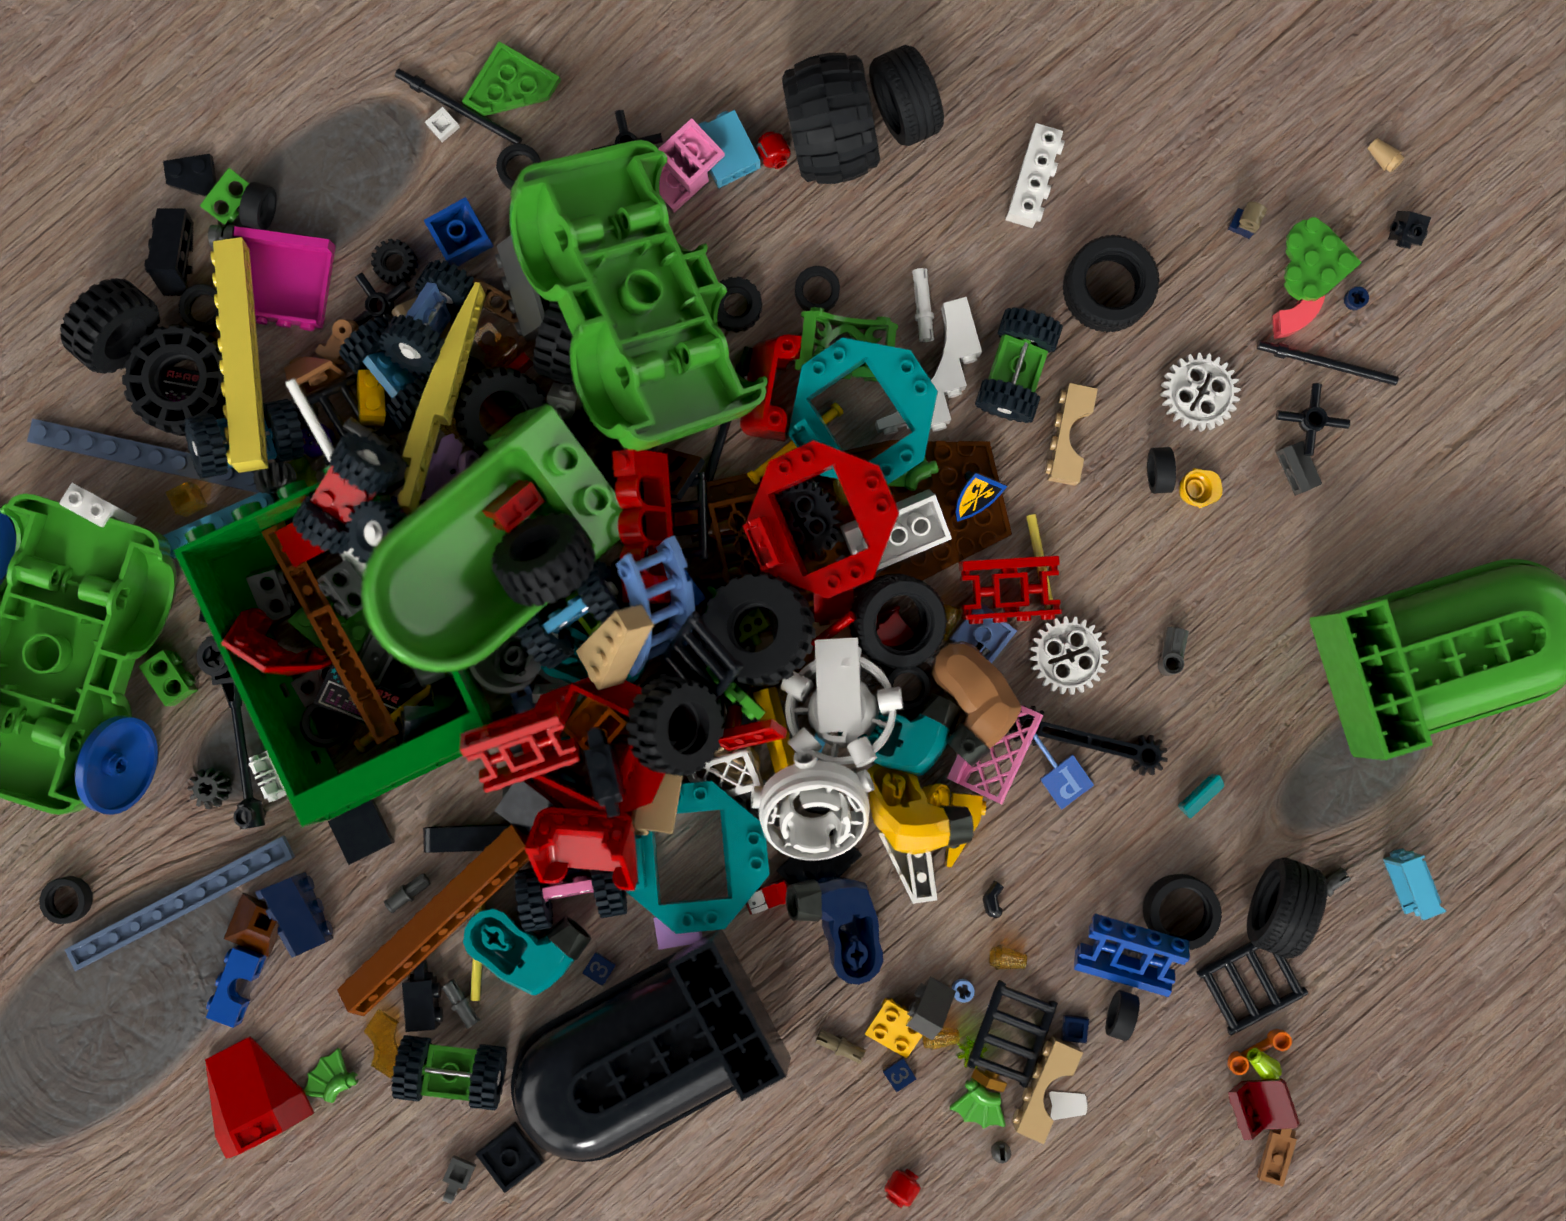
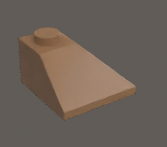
M306 356L291 360L289 362L290 365L284 368L287 381L295 378L305 397L346 375L345 370L331 360Z

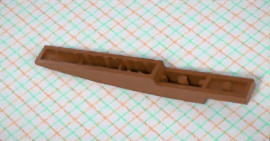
M283 521L262 531L265 540L376 744L379 745L400 734L333 609L319 589V584L307 562L294 568L287 554L282 551L283 547L275 531L287 526L286 523Z

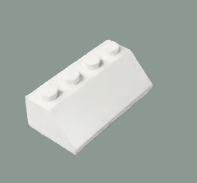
M928 489L896 503L900 513L877 570L952 539L936 495ZM856 520L840 526L851 555L868 548Z

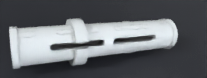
M918 268L912 271L917 309L915 321L918 322L920 342L934 340L932 325L934 313L931 312L928 270L926 268Z

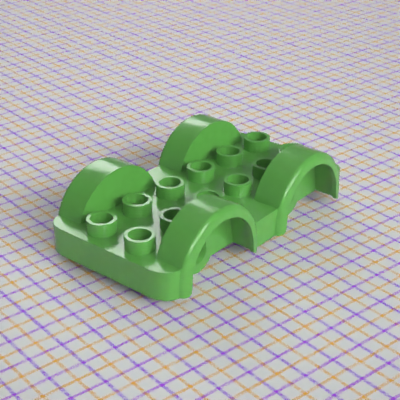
M644 140L630 141L525 167L520 172L511 189L512 199L509 209L512 242L525 277L540 296L546 300L558 302L572 333L570 343L571 373L575 389L586 414L603 434L610 438L619 439L623 447L636 451L647 450L747 415L763 401L766 395L765 386L767 385V378L765 376L758 378L756 381H748L734 370L729 359L726 338L717 323L718 308L722 298L727 293V289L722 283L718 282L706 256L707 244H701L694 251L685 249L676 241L669 225L665 202L659 195L660 176L663 167L667 163V155L663 151H659L654 144Z
M20 494L11 498L9 503L3 505L0 509V513L12 519L16 530L15 553L8 565L7 575L0 585V798L50 814L60 815L79 812L87 807L78 795L75 771L80 751L89 735L107 719L121 715L132 717L130 703L124 694L135 660L152 647L168 619L176 589V567L170 555L171 546L168 539L154 530L111 517L104 527H100L63 507L58 501L32 494Z

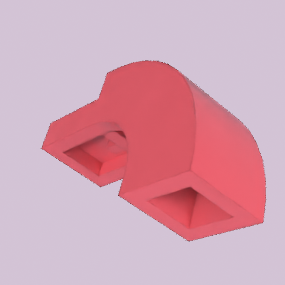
M1325 295L1316 301L1298 300L1294 308L1279 310L1272 316L1274 339L1291 336L1309 324L1319 313L1324 303Z

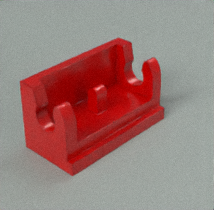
M518 480L483 509L482 512L486 517L492 518L496 522L493 524L495 528L509 533L545 501L532 482Z

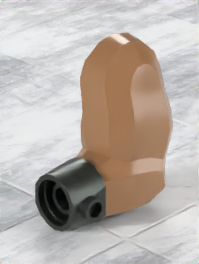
M958 641L949 643L939 650L933 660L932 675L936 683L953 696L957 704L967 714L965 722H960L946 742L970 766H974L990 753V748L998 743L1010 730L1021 711V704L1003 674L973 644Z

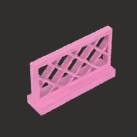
M1021 705L1022 712L1019 713L1016 720L1018 731L1010 735L1006 734L995 744L998 745L1005 742L1008 753L996 757L994 748L991 747L992 760L983 764L978 761L975 767L970 766L958 754L947 779L999 804H1003L1044 715ZM1027 714L1034 716L1031 726L1022 729L1019 718ZM1021 736L1023 743L1020 749L1012 751L1009 740ZM1010 758L1012 767L1010 771L1002 774L998 762ZM994 764L998 776L986 780L983 768ZM979 770L982 782L975 785L967 783L971 773ZM1000 780L1002 788L998 797L991 794L988 784Z

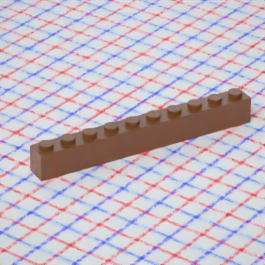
M512 824L503 830L499 837L485 847L480 855L453 878L442 891L435 895L423 909L418 911L404 927L400 928L387 943L383 944L369 960L365 961L352 976L348 977L337 989L347 1012L364 1017L530 860L525 850L528 836Z

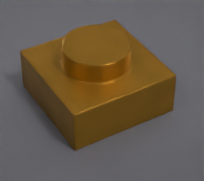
M975 1068L971 1076L986 1088L1004 1092L1007 1085L1005 1081L999 1078V1074L988 1070L983 1071Z

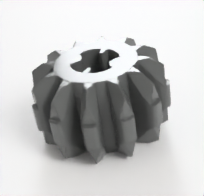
M272 462L268 464V469L255 470L253 479L259 492L277 494L280 488L295 482L297 476L291 464Z
M213 767L207 768L206 771L203 769L198 770V777L192 776L190 778L194 785L188 786L187 789L193 790L194 794L189 799H197L196 806L201 807L204 805L206 809H212L213 806H222V800H228L229 798L225 791L232 789L231 786H226L225 784L230 778H222L223 771L217 770L215 772ZM208 784L212 785L213 789L209 790L211 792H208L207 787H210V785Z

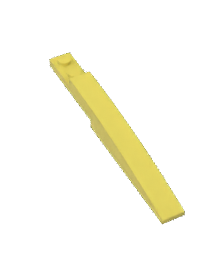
M478 282L474 283L440 350L439 357L434 364L422 394L402 457L409 467L405 470V485L403 490L399 492L398 503L402 510L409 515L418 508L440 425L450 426L486 296L481 284Z

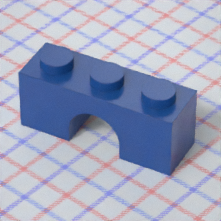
M240 945L229 949L224 959V963H226L224 971L218 975L215 986H217L215 995H212L207 1003L206 1009H208L206 1018L232 1028L242 1023L250 1000L238 994L236 982L239 978L248 981L258 978L267 956Z

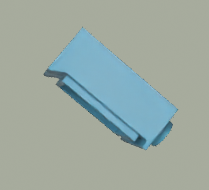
M1404 849L1394 850L1383 861L1404 914L1414 911L1415 916H1420L1421 920H1426L1447 912L1440 906L1442 902L1426 861L1422 860L1425 858V855Z

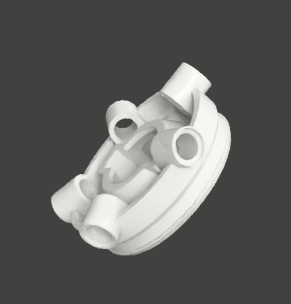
M858 647L860 676L862 670L871 674L882 684L884 689L877 690V702L876 697L868 690L869 687L860 681L862 731H845L842 733V736L830 735V732L819 733L817 688L810 698L808 708H798L799 702L805 704L814 687L812 682L816 678V660H814L799 673L793 671L794 675L787 680L784 678L781 684V690L788 693L785 714L789 730L793 736L787 743L796 752L801 749L813 750L816 753L817 759L837 764L855 763L856 767H862L873 762L877 758L875 753L881 749L891 735L897 709L903 708L900 686L891 687L885 674L875 664L860 657L862 649ZM847 656L844 658L841 666L851 667V657L848 658ZM879 708L883 717L889 716L887 723L878 720ZM798 715H808L809 724L815 729L820 740L832 745L831 756L819 752L822 746L804 727L800 730ZM876 725L885 728L873 745L867 737L857 739L862 734H867L869 737L876 728ZM838 747L847 748L851 756L837 757Z
M811 749L797 751L794 754L795 764L774 774L764 787L753 786L751 808L759 809V819L763 833L774 848L787 856L810 861L825 860L839 856L855 846L863 837L868 827L870 813L868 792L874 790V784L869 772L864 769L854 773L852 770L837 763L817 761L816 753ZM800 794L801 804L804 808L822 806L831 810L821 817H804L795 811L793 800ZM850 803L855 811H850ZM775 817H779L781 831L772 825L774 824ZM833 829V835L829 836L830 831Z

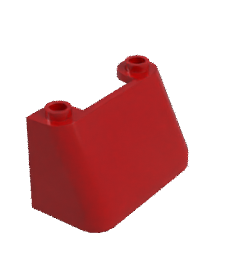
M785 334L758 342L754 346L747 380L756 381L758 378L765 376L767 378V385L765 386L766 395L763 401L750 413L740 418V427L746 435L785 442L787 415L782 408L771 406L770 401L776 369L786 370L787 365L791 361L800 359L802 336Z
M552 807L542 809L537 813L525 850L540 883L552 884L560 882L565 878L568 868L614 872L613 882L618 889L635 891L638 881L635 831L633 821L628 814L621 813L620 816L608 818L606 811Z

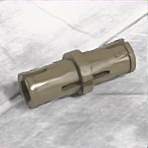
M821 1028L820 1034L815 1041L816 1044L834 1051V1054L837 1056L843 1055L858 1064L861 1063V1057H864L866 1049L846 1041L847 1038L843 1036L839 1038Z

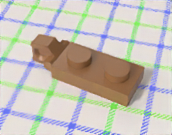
M1270 1129L1257 1174L1259 1180L1284 1186L1297 1141L1295 1130Z

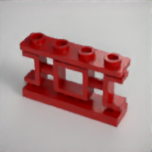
M1059 556L960 561V581L972 580L974 600L972 605H962V620H969V624H983V619L993 618V623L1007 622V617H1017V621H1031V616L1040 615L1041 620L1055 619V614H1062V609H1060L1061 599H1048L1047 576L1059 575ZM1049 566V571H1039L1040 584H1028V572L1018 573L1017 568ZM1001 569V574H991L992 586L980 587V575H969V571ZM1020 577L1021 602L1000 603L999 579ZM1040 593L1041 605H1051V609L1020 611V607L1030 606L1029 594ZM985 596L993 597V608H1003V612L972 614L973 609H981V597Z
M557 701L460 734V751L468 761L481 757L486 768L479 770V780L483 783L485 793L499 790L517 782H523L526 779L546 774L552 770L570 766L580 761V749L574 737L561 741L557 733L558 730L565 728L564 717L560 715V707ZM546 729L548 735L537 738L535 733ZM529 741L534 751L514 757L509 747ZM554 745V750L545 752L543 749L545 746ZM498 746L499 752L490 754L487 750ZM505 760L507 766L501 768L496 766V763Z

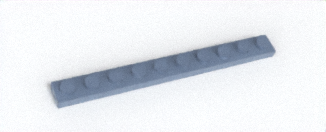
M32 418L27 439L29 443L260 493L256 489V484H254V471L238 473L232 467L227 469V474L200 479L193 466L190 453Z
M281 836L64 950L74 970H80L295 858V855L286 837Z

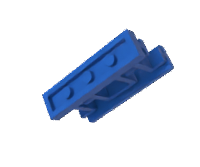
M1094 914L1092 924L1090 923L1088 937L1096 940L1093 946L1080 943L1077 946L1074 957V970L1169 997L1172 992V984L1175 983V970L1169 967L1172 962L1182 965L1188 962L1190 959L1189 941ZM1109 939L1112 941H1116V944L1108 942L1106 940ZM1124 948L1141 952L1143 955L1139 960L1122 955L1121 953ZM1101 950L1107 951V952H1110V954H1106V953H1103V952H1100V951H1101ZM1157 953V954L1164 955V956H1163V957H1159V956H1156V955H1154V954ZM1151 964V965H1155V966H1158V967H1157V968H1154V967H1151V966H1148V965Z

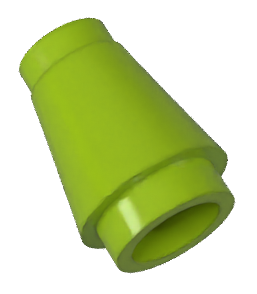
M1252 1048L1247 1053V1059L1262 1080L1279 1079L1282 1074L1279 1061L1258 1048Z

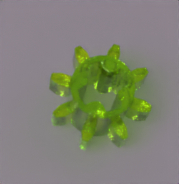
M968 1036L964 1044L958 1043L962 1052L956 1054L958 1059L965 1058L963 1061L964 1067H967L969 1060V1049L974 1045V1041H971ZM986 1046L983 1047L980 1057L984 1058L982 1053L987 1051Z

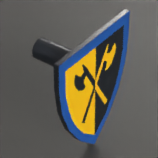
M966 472L964 478L967 482L960 490L956 500V521L970 518L986 509L1008 486L977 472Z

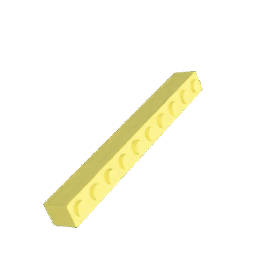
M242 237L213 241L214 251H211L210 255L215 266L212 279L215 287H217V294H214V302L219 311V316H216V325L221 338L217 339V343L222 353V360L219 361L220 371L224 375L221 390L226 398V405H223V414L228 423V427L225 428V437L227 442H229L230 448L226 452L227 461L238 473L268 469L250 250Z

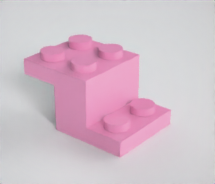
M692 118L658 148L659 151H663L667 155V163L663 167L660 176L659 195L673 213L709 182L707 172L725 156L723 150Z

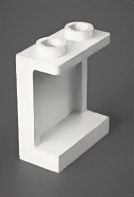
M74 483L70 484L59 502L63 507L100 527H104L110 517L130 524H134L137 517Z

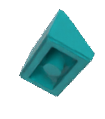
M1210 774L1178 804L1180 810L1191 819L1224 788L1222 777L1217 774Z

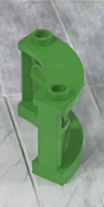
M812 307L810 311H802L801 317L804 318L801 353L800 359H796L795 369L801 371L802 365L830 346L828 344L833 339L846 332L855 340L876 344L882 337L874 338L873 332L883 330L886 331L885 345L895 347L898 324L891 322V318L876 317V320L856 319L829 314L825 312V309ZM816 322H820L823 325V331H820L818 328L816 329ZM831 325H835L838 327L832 330ZM858 329H867V330H866V331L864 332V334H863V333H862L860 330H858ZM815 330L817 335L823 338L821 341L815 338ZM866 362L864 366L858 367L842 378L850 380L852 375V377L858 379L861 377L864 381L878 382Z

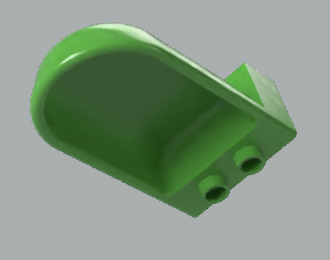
M549 404L519 413L483 443L489 451L392 528L379 541L371 553L362 582V601L365 616L380 644L400 661L415 668L435 672L455 671L469 667L491 654L544 607L534 604L531 607L514 602L509 598L492 569L493 552H495L497 543H501L502 537L506 532L495 528L493 524L496 522L492 518L486 517L482 510L516 481L532 482L545 501L524 520L536 518V515L540 514L548 515L550 512L564 513L574 517L580 523L595 552L594 562L621 539L618 532V518L622 509L617 502L614 490Z
M1505 559L1490 562L1310 618V625L1352 756L1356 758L1387 760L1432 746L1431 734L1542 700L1554 694L1566 684V580L1549 568L1532 561Z

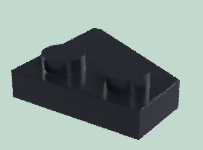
M210 153L163 161L165 180L169 187L206 197L217 183L214 160Z

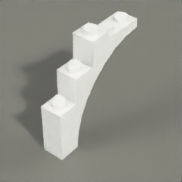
M967 297L945 302L941 308L944 322V347L940 364L931 380L938 391L930 428L933 432L947 428L946 424H949L951 421L945 395H948V398L959 396L967 386L960 362L963 361V364L973 363L977 361V357L982 353ZM897 411L892 415L876 420L875 426L877 433L884 432V435L898 432L897 428L907 426V424Z

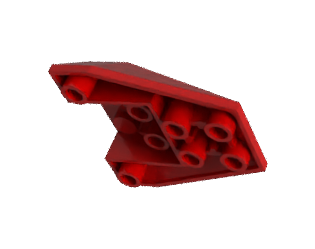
M257 608L242 611L221 643L227 649L267 673L291 676L318 670L332 664L330 657L320 648L312 647L295 654L280 647L274 639L266 637L265 635L273 620L267 617L264 611Z
M251 1036L205 1059L215 1137L226 1159L248 1151L314 1114V1110L304 1090Z

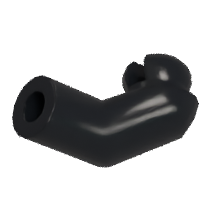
M995 880L984 894L983 904L985 912L989 917L999 918L1003 910L999 906L997 897L1004 889V886Z

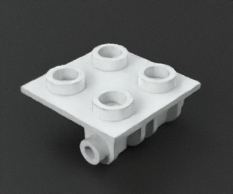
M265 751L250 757L248 765L251 767L253 774L260 773L254 777L255 780L261 777L263 781L258 783V786L265 784V786L260 788L264 799H268L270 803L285 796L286 792L267 752Z

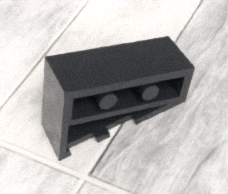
M157 208L155 218L152 219V238L148 241L149 255L145 259L144 265L146 272L149 273L163 296H181L189 288L187 285L188 274H192L193 267L188 266V252H193L194 222L185 208Z

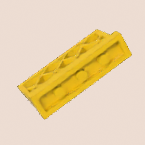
M775 686L753 692L755 702L766 711L760 718V721L773 719L787 729L786 738L766 742L776 774L780 770L795 764V753L793 748L787 743L790 740L789 731Z

